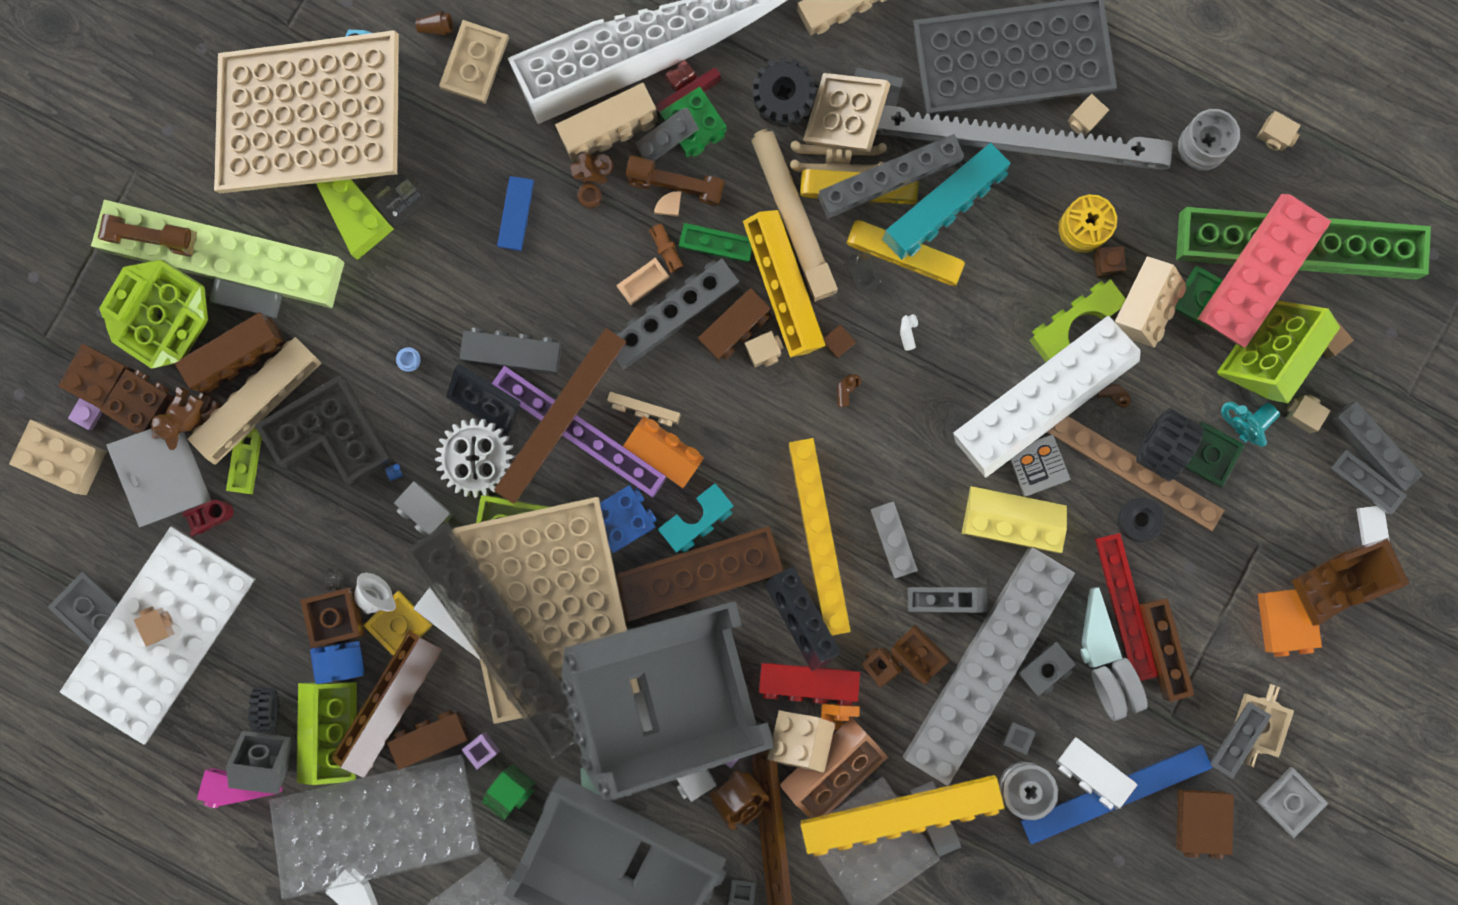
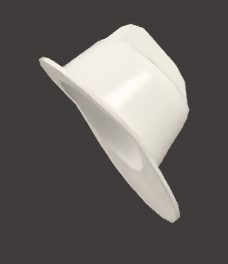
M361 573L357 577L354 600L364 613L370 614L380 610L393 611L396 608L391 588L382 578L371 573Z

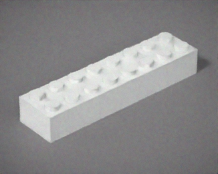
M1107 316L954 432L956 444L984 477H988L1140 361V349Z

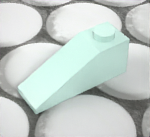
M1099 587L1089 589L1081 642L1083 649L1080 650L1084 663H1088L1090 667H1097L1122 659Z

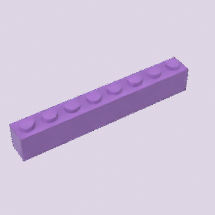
M506 366L502 368L492 383L521 402L520 407L540 421H542L555 402L554 399ZM577 415L563 434V437L652 498H654L667 479L665 475Z

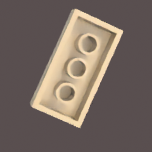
M641 83L557 123L555 126L573 163L580 161V154L587 153L590 155L598 150L599 152L606 151L612 147V143L619 140L621 142L627 141L637 131L650 130L658 122L656 107L644 83Z

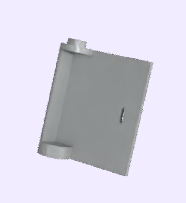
M151 429L106 445L139 528L211 501L184 432L178 434L179 440L174 450H169L164 440L160 438L153 439Z

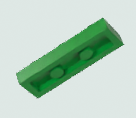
M687 223L683 224L679 248L746 263L750 262L752 246L747 236Z

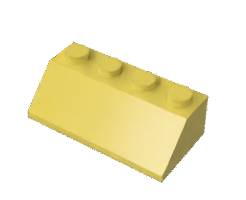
M970 487L961 534L1028 548L1033 547L1053 553L1063 552L1067 530L1066 505Z

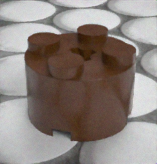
M740 770L733 772L728 778L729 781L722 787L715 788L709 795L712 799L711 805L729 829L732 830L738 829L736 824L742 823L745 826L753 821L764 810L763 802L765 800L769 801L768 795L750 773H742Z

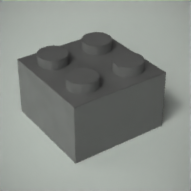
M242 731L226 766L228 788L278 794L292 760L291 737Z

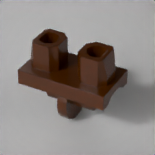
M587 153L580 154V161L570 165L574 179H582L584 183L594 181L599 184L607 182L605 176L611 173L614 166L612 159L608 155L600 154L594 157Z

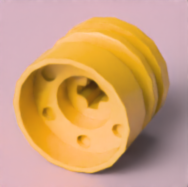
M1089 194L1079 197L1066 209L1059 221L1058 231L1061 240L1068 248L1075 252L1088 253L1095 251L1113 235L1117 227L1115 208L1107 199L1099 195ZM1087 219H1088V220L1093 219V220H1094V223H1093V224H1092V223L1087 224V223H1086V220H1087Z

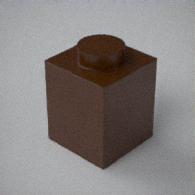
M1124 246L1099 248L1093 254L1096 278L1121 275L1127 270Z

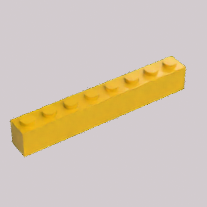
M814 439L789 442L788 446L821 617L831 635L848 633L851 630Z
M995 775L801 820L800 825L807 854L813 853L814 856H821L827 854L828 849L838 848L839 851L852 848V844L862 842L863 845L877 842L876 838L886 836L887 839L900 837L901 832L911 830V833L923 832L926 830V826L935 825L936 828L950 825V821L960 819V822H966L975 819L974 815L982 813L985 816L996 815L999 813V809L1004 808L997 778Z

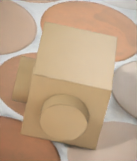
M1274 111L1267 118L1256 138L1265 142L1268 148L1282 152L1288 146L1292 147L1299 137L1297 131L1300 124Z
M772 331L745 342V348L754 368L762 364L768 367L779 361L778 357L781 356L780 350L783 349V345L779 336H773Z
M1304 395L1297 399L1294 398L1289 403L1286 409L1288 414L1285 419L1308 433H1314L1319 431L1330 410L1320 404L1321 401L1316 397Z

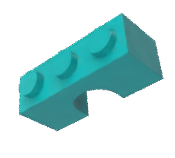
M716 483L696 498L703 507V517L699 522L687 524L676 514L658 529L677 553L680 550L683 553L688 551L695 545L693 540L697 536L705 537L714 529L711 525L718 519L723 522L733 514L731 511L734 507Z

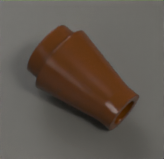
M441 11L416 19V30L418 33L447 35V33L453 31L452 17L450 13Z

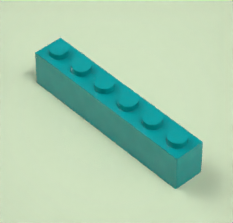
M992 143L988 144L885 231L882 240L901 260L908 255L910 257L914 256L921 249L920 245L925 240L927 242L933 240L939 233L938 229L943 225L948 227L956 219L955 215L958 212H966L973 205V200L977 196L982 198L990 191V185L994 182L1000 183L1008 175L1006 171L1010 162Z

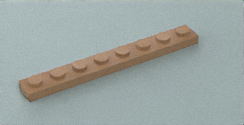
M1069 416L1046 432L1049 435H1054V438L1208 531L1214 530L1225 511L1174 479L1167 481L1136 462L1134 455Z

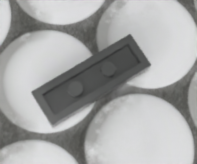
M684 108L635 144L643 158L655 161L699 129L689 109Z
M1345 450L1329 469L1388 515H1392L1407 496L1348 450Z
M1248 702L1209 765L1233 779L1272 715L1253 703Z

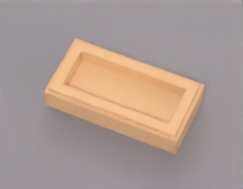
M654 258L619 283L617 288L632 306L670 277L658 260Z

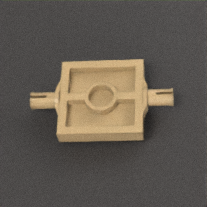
M1270 684L1266 698H1257L1244 693L1236 720L1248 702L1253 703L1272 716L1243 764L1254 767L1258 753L1269 754L1279 758L1294 710L1282 707L1276 702L1280 689L1278 686Z

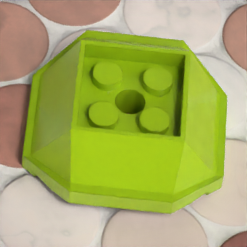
M165 260L123 267L99 308L102 317L105 319L111 342L151 369L175 364V362L187 356L208 321L204 286ZM159 309H161L163 312V317L161 320H159L157 316V312Z

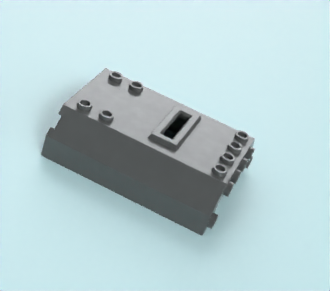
M735 601L564 648L563 680L561 686L568 698L569 717L574 721L576 729L574 737L582 752L581 764L604 800L617 799L774 748L768 723L756 724L731 628L742 625ZM638 677L653 729L646 732L643 731L630 682L631 679Z
M560 775L544 805L542 816L503 896L521 905H702L703 902L708 904L714 891L713 887L721 885L727 872L723 870L726 859L610 800H604L602 796ZM641 841H644L651 845V848L635 879H632L625 875V872Z

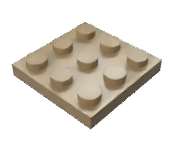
M823 73L803 141L813 145L871 152L890 83L887 80Z

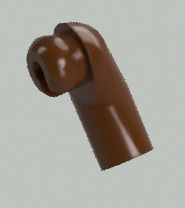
M849 374L838 383V407L850 406L849 394L861 384L859 375Z
M1119 384L1108 385L1096 394L1097 398L1110 397L1122 408H1126L1131 404V396Z

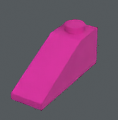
M210 768L204 772L197 799L204 801L205 806L218 808L222 805L275 794L228 788L227 771Z

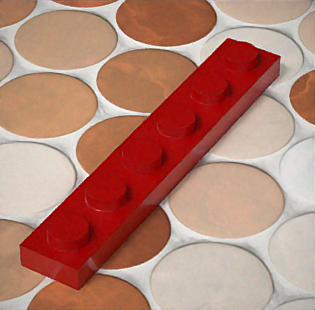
M1117 533L1097 538L1095 542L1125 657L1132 664L1140 681L1158 677L1121 534Z

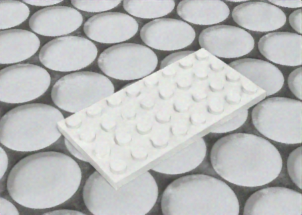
M171 526L60 690V693L145 745L256 579ZM151 606L155 610L163 607L164 612L168 611L173 620L171 627L175 634L146 647L134 623V619L141 617L140 611Z

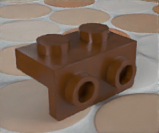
M913 625L896 641L890 650L894 659L907 667L912 677L924 685L929 683L930 679L950 660L916 625Z

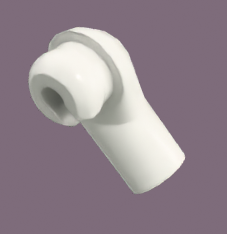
M914 314L910 316L905 315L901 321L900 335L905 351L916 348L911 329L918 326V320Z

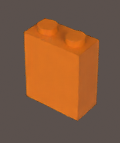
M1296 589L1257 593L1265 652L1274 653V657L1289 656V651L1298 650L1299 654L1314 653L1313 648L1322 647L1319 625H1312Z

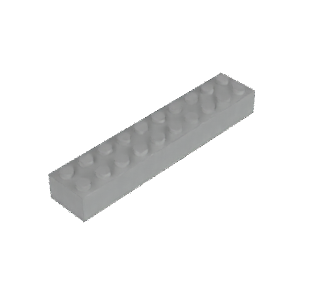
M1033 547L1027 548L904 753L903 758L945 785L948 786L1075 572Z

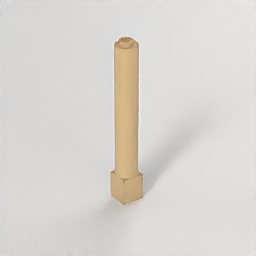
M767 129L760 130L754 134L755 137L751 141L804 272V278L812 298L816 302L836 294L838 288L828 263L825 262L773 131L768 132Z

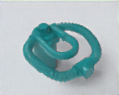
M1226 402L1221 409L1222 417L1230 426L1236 429L1235 432L1240 435L1239 438L1242 442L1246 443L1249 441L1261 447L1267 444L1264 431L1280 416L1279 411L1268 402H1265L1253 415L1246 406H1239L1234 402ZM1229 410L1235 411L1238 416L1232 418Z

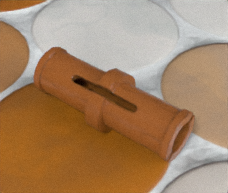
M658 224L649 229V233L658 247L657 252L659 255H662L670 273L677 272L680 268H683L684 264L675 250L676 245L674 242H671L663 224Z

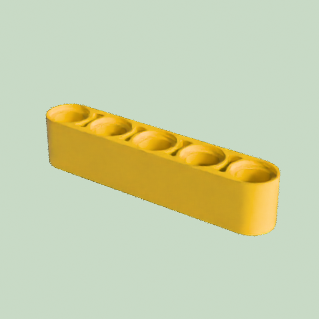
M802 170L800 196L818 198L820 190L861 172ZM919 181L869 202L918 203Z
M855 220L846 242L850 247L951 286L957 285L965 262L961 259L921 244V249L914 256L910 257L908 255L901 260L882 240L886 230L860 220Z

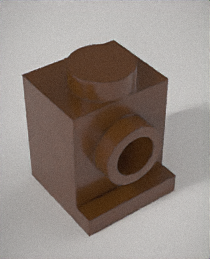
M875 647L865 655L867 660L862 663L879 687L886 685L905 670L897 663L886 647L881 649ZM881 660H883L884 663L887 665L886 668L881 667Z

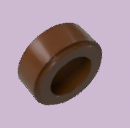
M584 184L577 192L578 201L584 208H595L601 202V191L594 184Z

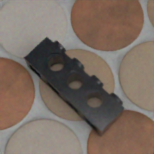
M794 566L773 575L765 587L810 670L814 671L831 663L841 654V651Z

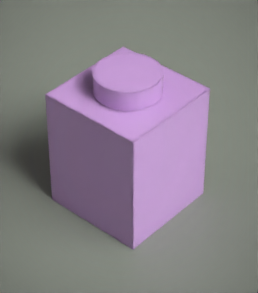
M486 732L462 749L476 769L483 766L500 752Z

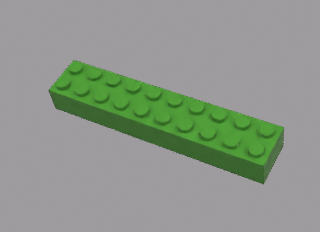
M1186 207L1179 213L1176 261L1234 265L1268 213ZM1327 218L1331 223L1299 268L1302 271L1417 280L1429 274L1431 226Z

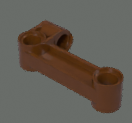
M630 155L626 170L629 185L640 189H649L650 185L681 191L699 196V201L714 206L720 205L725 184L724 180L713 176H704V179L700 180L654 169V160Z
M109 214L102 215L98 239L106 242L120 244L121 239L161 245L170 250L171 253L188 257L193 255L197 232L190 228L166 224L162 230L125 224L124 218Z

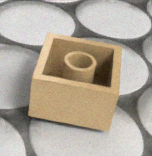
M779 711L772 738L774 748H770L768 760L824 773L835 723L818 717Z

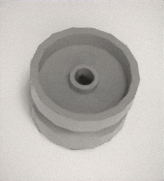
M1127 658L1113 662L1111 670L1106 666L1092 670L1095 689L1112 721L1115 722L1125 718L1127 708L1133 713L1147 709V699L1141 681Z
M1021 761L1014 763L1004 770L999 779V789L1003 804L1009 811L1022 819L1036 820L1043 818L1053 810L1057 802L1058 788L1055 779L1046 769L1033 762ZM1027 786L1031 788L1028 794L1024 790Z

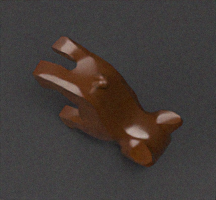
M177 387L175 391L176 397L168 407L167 413L154 416L152 420V438L164 440L169 450H174L178 444L179 433L193 432L195 428L203 425L210 418L214 410L221 408L223 404L219 401L212 403L213 397L205 393H200L198 398L190 396L186 404L185 401L189 391L185 388Z

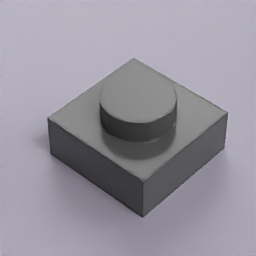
M1011 722L1003 745L1027 755L1036 732Z

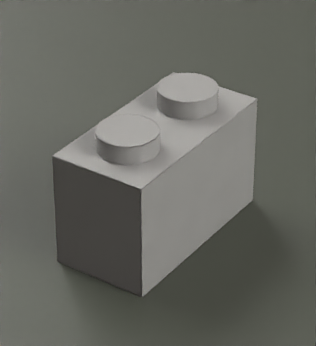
M415 481L394 502L399 507L397 512L406 520L411 518L417 523L415 528L424 536L427 534L435 536L454 515Z

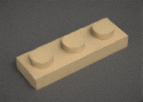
M613 392L609 393L607 400L609 404H612L611 408L625 413L626 409L635 411V416L640 418L644 416L648 419L649 416L658 418V423L669 427L672 426V423L678 425L681 416L678 412Z

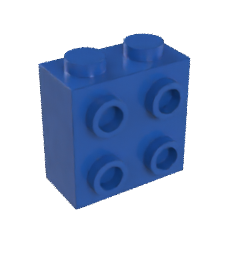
M630 485L600 503L609 547L613 553H616L656 528L654 522L657 519L650 508L645 510L641 503L645 499L638 488L632 489Z

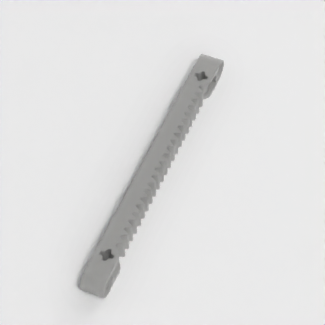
M884 105L876 131L877 135L933 142L955 134L959 145L985 148L988 144L992 143L998 150L1157 170L1170 168L1173 143L1170 141L1144 137H1134L1127 144H1123L1120 137L1113 143L1112 136L1103 141L1102 135H1099L1094 140L1092 134H1089L1084 139L1083 133H1080L1075 138L1074 133L1071 131L1065 137L1063 130L1058 135H1055L1054 129H1051L1046 134L1044 128H1041L1039 133H1036L1035 127H1032L1027 132L1026 127L1022 125L1021 129L1017 131L1015 124L1009 130L1006 123H1003L1001 128L997 127L996 122H993L992 126L988 127L987 121H984L979 126L976 119H974L972 125H969L967 118L961 124L958 117H955L953 122L949 121L948 116H945L944 120L940 121L939 115H936L931 120L928 113H926L924 119H921L919 112L913 118L910 117L904 108ZM895 118L899 119V126L895 125ZM1133 148H1136V152L1140 153L1138 156L1135 155V151L1132 150Z

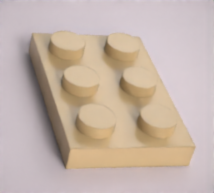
M463 20L439 85L440 89L486 104L509 36Z

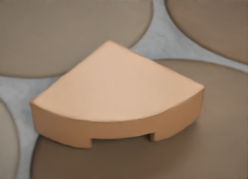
M681 191L671 192L663 196L658 201L654 214L678 217Z

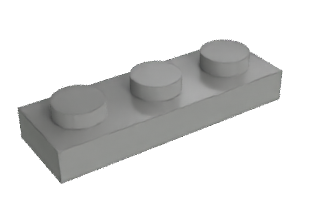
M894 501L870 509L893 578L895 579L918 571Z

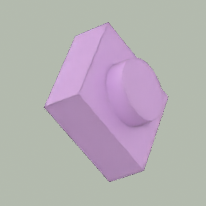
M79 398L68 419L92 431L102 412L99 411L98 407Z

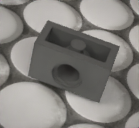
M1052 641L1020 667L1016 674L1034 695L1039 696L1041 694L1045 696L1054 689L1052 684L1058 679L1063 681L1073 673L1072 668L1076 664L1058 642ZM1049 663L1053 669L1052 674L1044 677L1041 669L1043 665Z

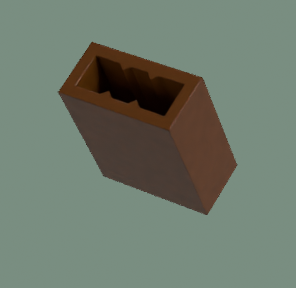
M1178 789L1176 849L1184 853L1185 857L1198 858L1199 854H1209V858L1224 859V855H1232L1234 794L1226 791Z

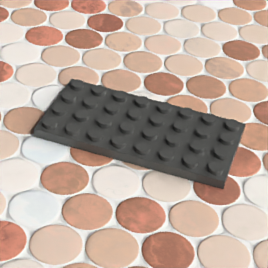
M1064 0L913 20L925 113L929 115L1104 93L1117 89L1104 0Z

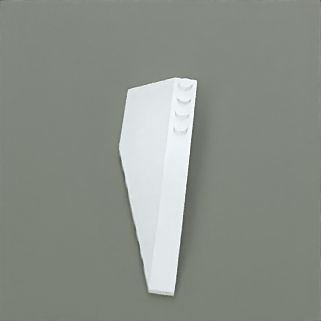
M682 0L661 5L659 10L655 11L644 9L639 10V14L625 17L622 14L615 16V20L604 22L601 19L511 56L508 60L528 105L539 124L677 64L734 34L787 0Z

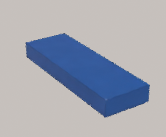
M509 177L497 244L498 248L522 251L534 180Z

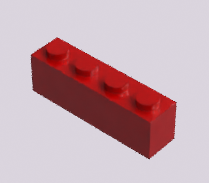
M761 662L759 693H763V698L778 699V695H786L788 700L803 701V697L813 698L814 703L826 704L828 699L837 700L838 705L852 706V701L858 702L860 671L821 667L811 671L809 666Z

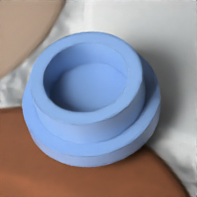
M409 347L401 349L396 356L398 367L406 372L416 370L421 362L420 354L415 349Z

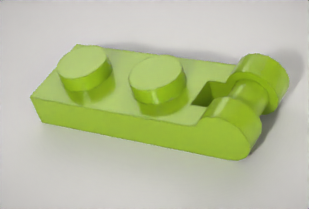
M263 427L253 428L233 448L226 491L253 495L260 446L264 436ZM246 437L251 438L250 445L244 444Z

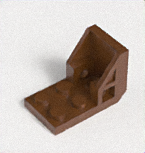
M1388 538L1339 553L1291 580L1313 626L1322 624L1350 606L1370 601L1410 584Z

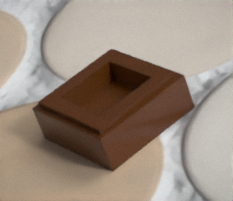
M841 324L824 338L826 347L837 359L856 344L855 340Z

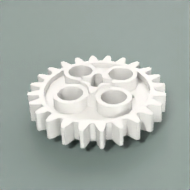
M476 418L471 419L470 425L466 420H462V428L457 424H453L454 432L445 431L448 439H439L444 445L443 448H436V451L442 453L441 457L435 458V461L442 462L437 471L444 470L445 472L441 480H450L447 487L456 485L455 493H460L464 489L465 497L469 496L471 491L474 498L479 497L480 490L483 495H489V488L495 492L496 483H499L507 468L511 465V463H508L509 459L515 458V455L508 454L513 445L506 446L505 444L509 436H500L503 432L502 428L494 431L495 423H490L486 427L485 419H481L479 425ZM473 436L476 437L475 449L474 442L472 441ZM462 439L466 441L468 446L464 453L458 449V443ZM484 439L490 440L492 444L489 452H485L482 449ZM471 455H477L480 459L478 461L471 460ZM486 463H489L493 469L490 476H486L482 470ZM461 464H465L468 467L469 471L466 477L461 476L459 473ZM475 467L478 475L477 480L474 479Z

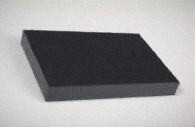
M461 364L455 367L446 397L478 418L485 419L486 423H495L496 429L502 428V433L508 435L512 430L521 402Z

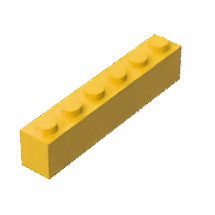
M779 210L758 212L744 220L743 223L789 356L795 357L809 354L826 346Z

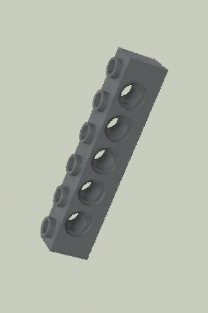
M952 134L819 191L818 199L828 219L959 164L964 154L955 134Z
M723 259L718 262L716 260L711 261L704 267L705 271L699 276L693 274L685 281L686 285L681 289L674 288L665 295L666 299L660 304L655 302L645 310L647 313L641 318L636 316L627 322L626 329L621 332L618 330L613 332L625 341L631 335L639 339L634 347H629L625 344L615 360L622 370L633 364L739 286V280ZM707 279H713L717 285L714 289L707 290L704 288L703 283ZM688 293L695 294L697 296L696 302L687 304L684 301L685 295ZM667 308H676L678 311L677 315L674 318H667L664 315ZM650 321L658 324V329L652 333L645 330V325Z

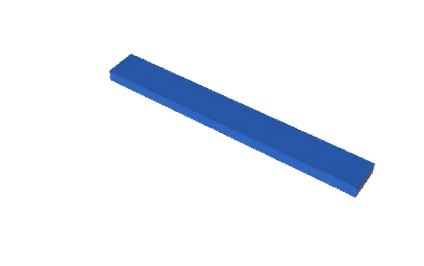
M1197 745L1126 775L1138 785L1122 806L1212 769L1203 745ZM1092 791L1091 794L1086 792L1055 805L1053 810L1043 818L1036 820L1022 819L1020 822L1029 843L1032 845L1115 810V808L1113 807L1110 810L1099 802L1101 797Z

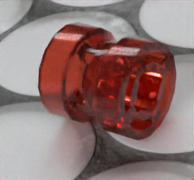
M685 60L677 65V69L670 70L664 74L676 92L685 87L687 83L697 79L694 70Z

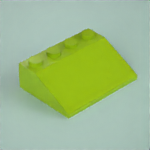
M1277 300L1247 346L1244 348L1236 344L1217 373L1219 376L1267 399L1289 403L1340 327L1328 308Z

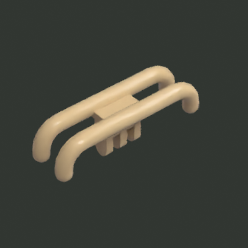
M793 141L791 149L794 152L826 155V164L800 163L798 160H792L790 167L796 172L815 169L862 173L884 164V162L876 165H850L851 155H880L887 150V146L885 143H880L877 146H872L871 152H863L820 145H806Z

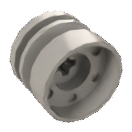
M1208 109L1200 112L1181 133L1178 140V151L1182 160L1189 167L1196 170L1208 171L1218 167L1236 149L1239 143L1240 128L1237 121L1229 113L1220 109Z

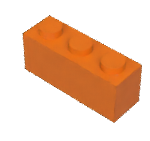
M645 416L637 424L623 445L625 449L682 488H684L704 459L695 448L688 447L676 435L668 433L659 427L656 421Z

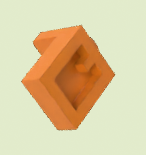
M822 704L821 718L835 723L834 729L838 730L844 721H849V716L859 717L860 707Z

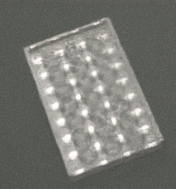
M463 755L269 800L281 896L284 900L480 854Z

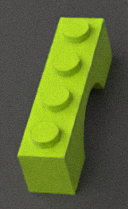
M1112 280L1106 284L1100 281L1090 289L1091 295L1086 298L1081 295L1071 303L1073 308L1065 312L1062 309L1051 317L1054 322L1046 327L1043 323L1032 331L1035 336L1029 341L1045 362L1070 345L1068 332L1075 318L1083 315H1092L1103 320L1122 308L1126 299Z

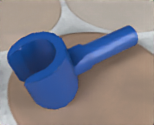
M398 463L385 468L390 481L403 477Z

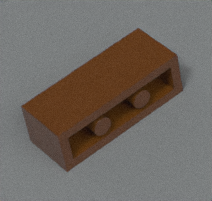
M750 288L698 337V341L718 362L722 358L726 361L736 351L734 347L739 342L744 344L753 335L751 330L757 325L762 327L770 319L768 314L771 312V308Z
M452 710L446 711L438 715V721L431 724L429 719L416 724L417 730L407 733L405 729L393 734L394 740L387 742L398 770L471 739L460 711L454 714Z

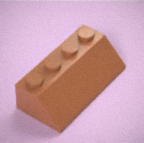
M851 717L832 736L824 773L797 768L792 774L787 776L780 784V787L809 818L826 815L873 773L888 756Z

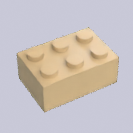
M1147 256L1115 320L1116 324L1131 340L1155 348L1157 342L1163 338L1164 328L1168 320L1174 316L1178 299L1183 297L1186 290V283L1173 264Z
M30 420L9 464L72 493L87 495L107 451L45 423Z

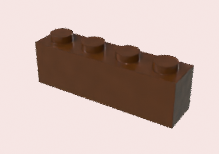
M1168 598L1140 603L1139 606L1156 666L1157 679L1163 700L1171 702L1194 696Z

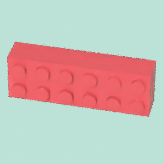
M1281 194L1197 319L1230 341L1245 348L1331 221L1292 195Z

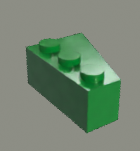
M512 764L499 775L487 790L482 803L505 821L515 807L519 809L533 794L534 790L531 787L535 782Z

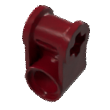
M211 500L200 506L190 508L181 514L189 524L191 529L189 532L190 536H196L230 520L234 511L232 505L227 501ZM218 505L222 507L220 517H217L215 514V509Z

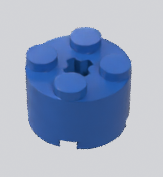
M360 641L310 649L315 684L364 675Z

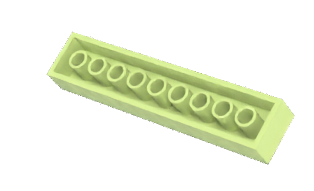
M108 200L103 201L91 244L92 247L101 252L142 262L165 260L182 272L259 288L284 297L328 308L333 307L345 263L336 256ZM102 215L118 216L125 219V224L162 230L166 224L190 228L197 232L192 257L171 253L170 250L161 245L121 239L120 244L98 239Z

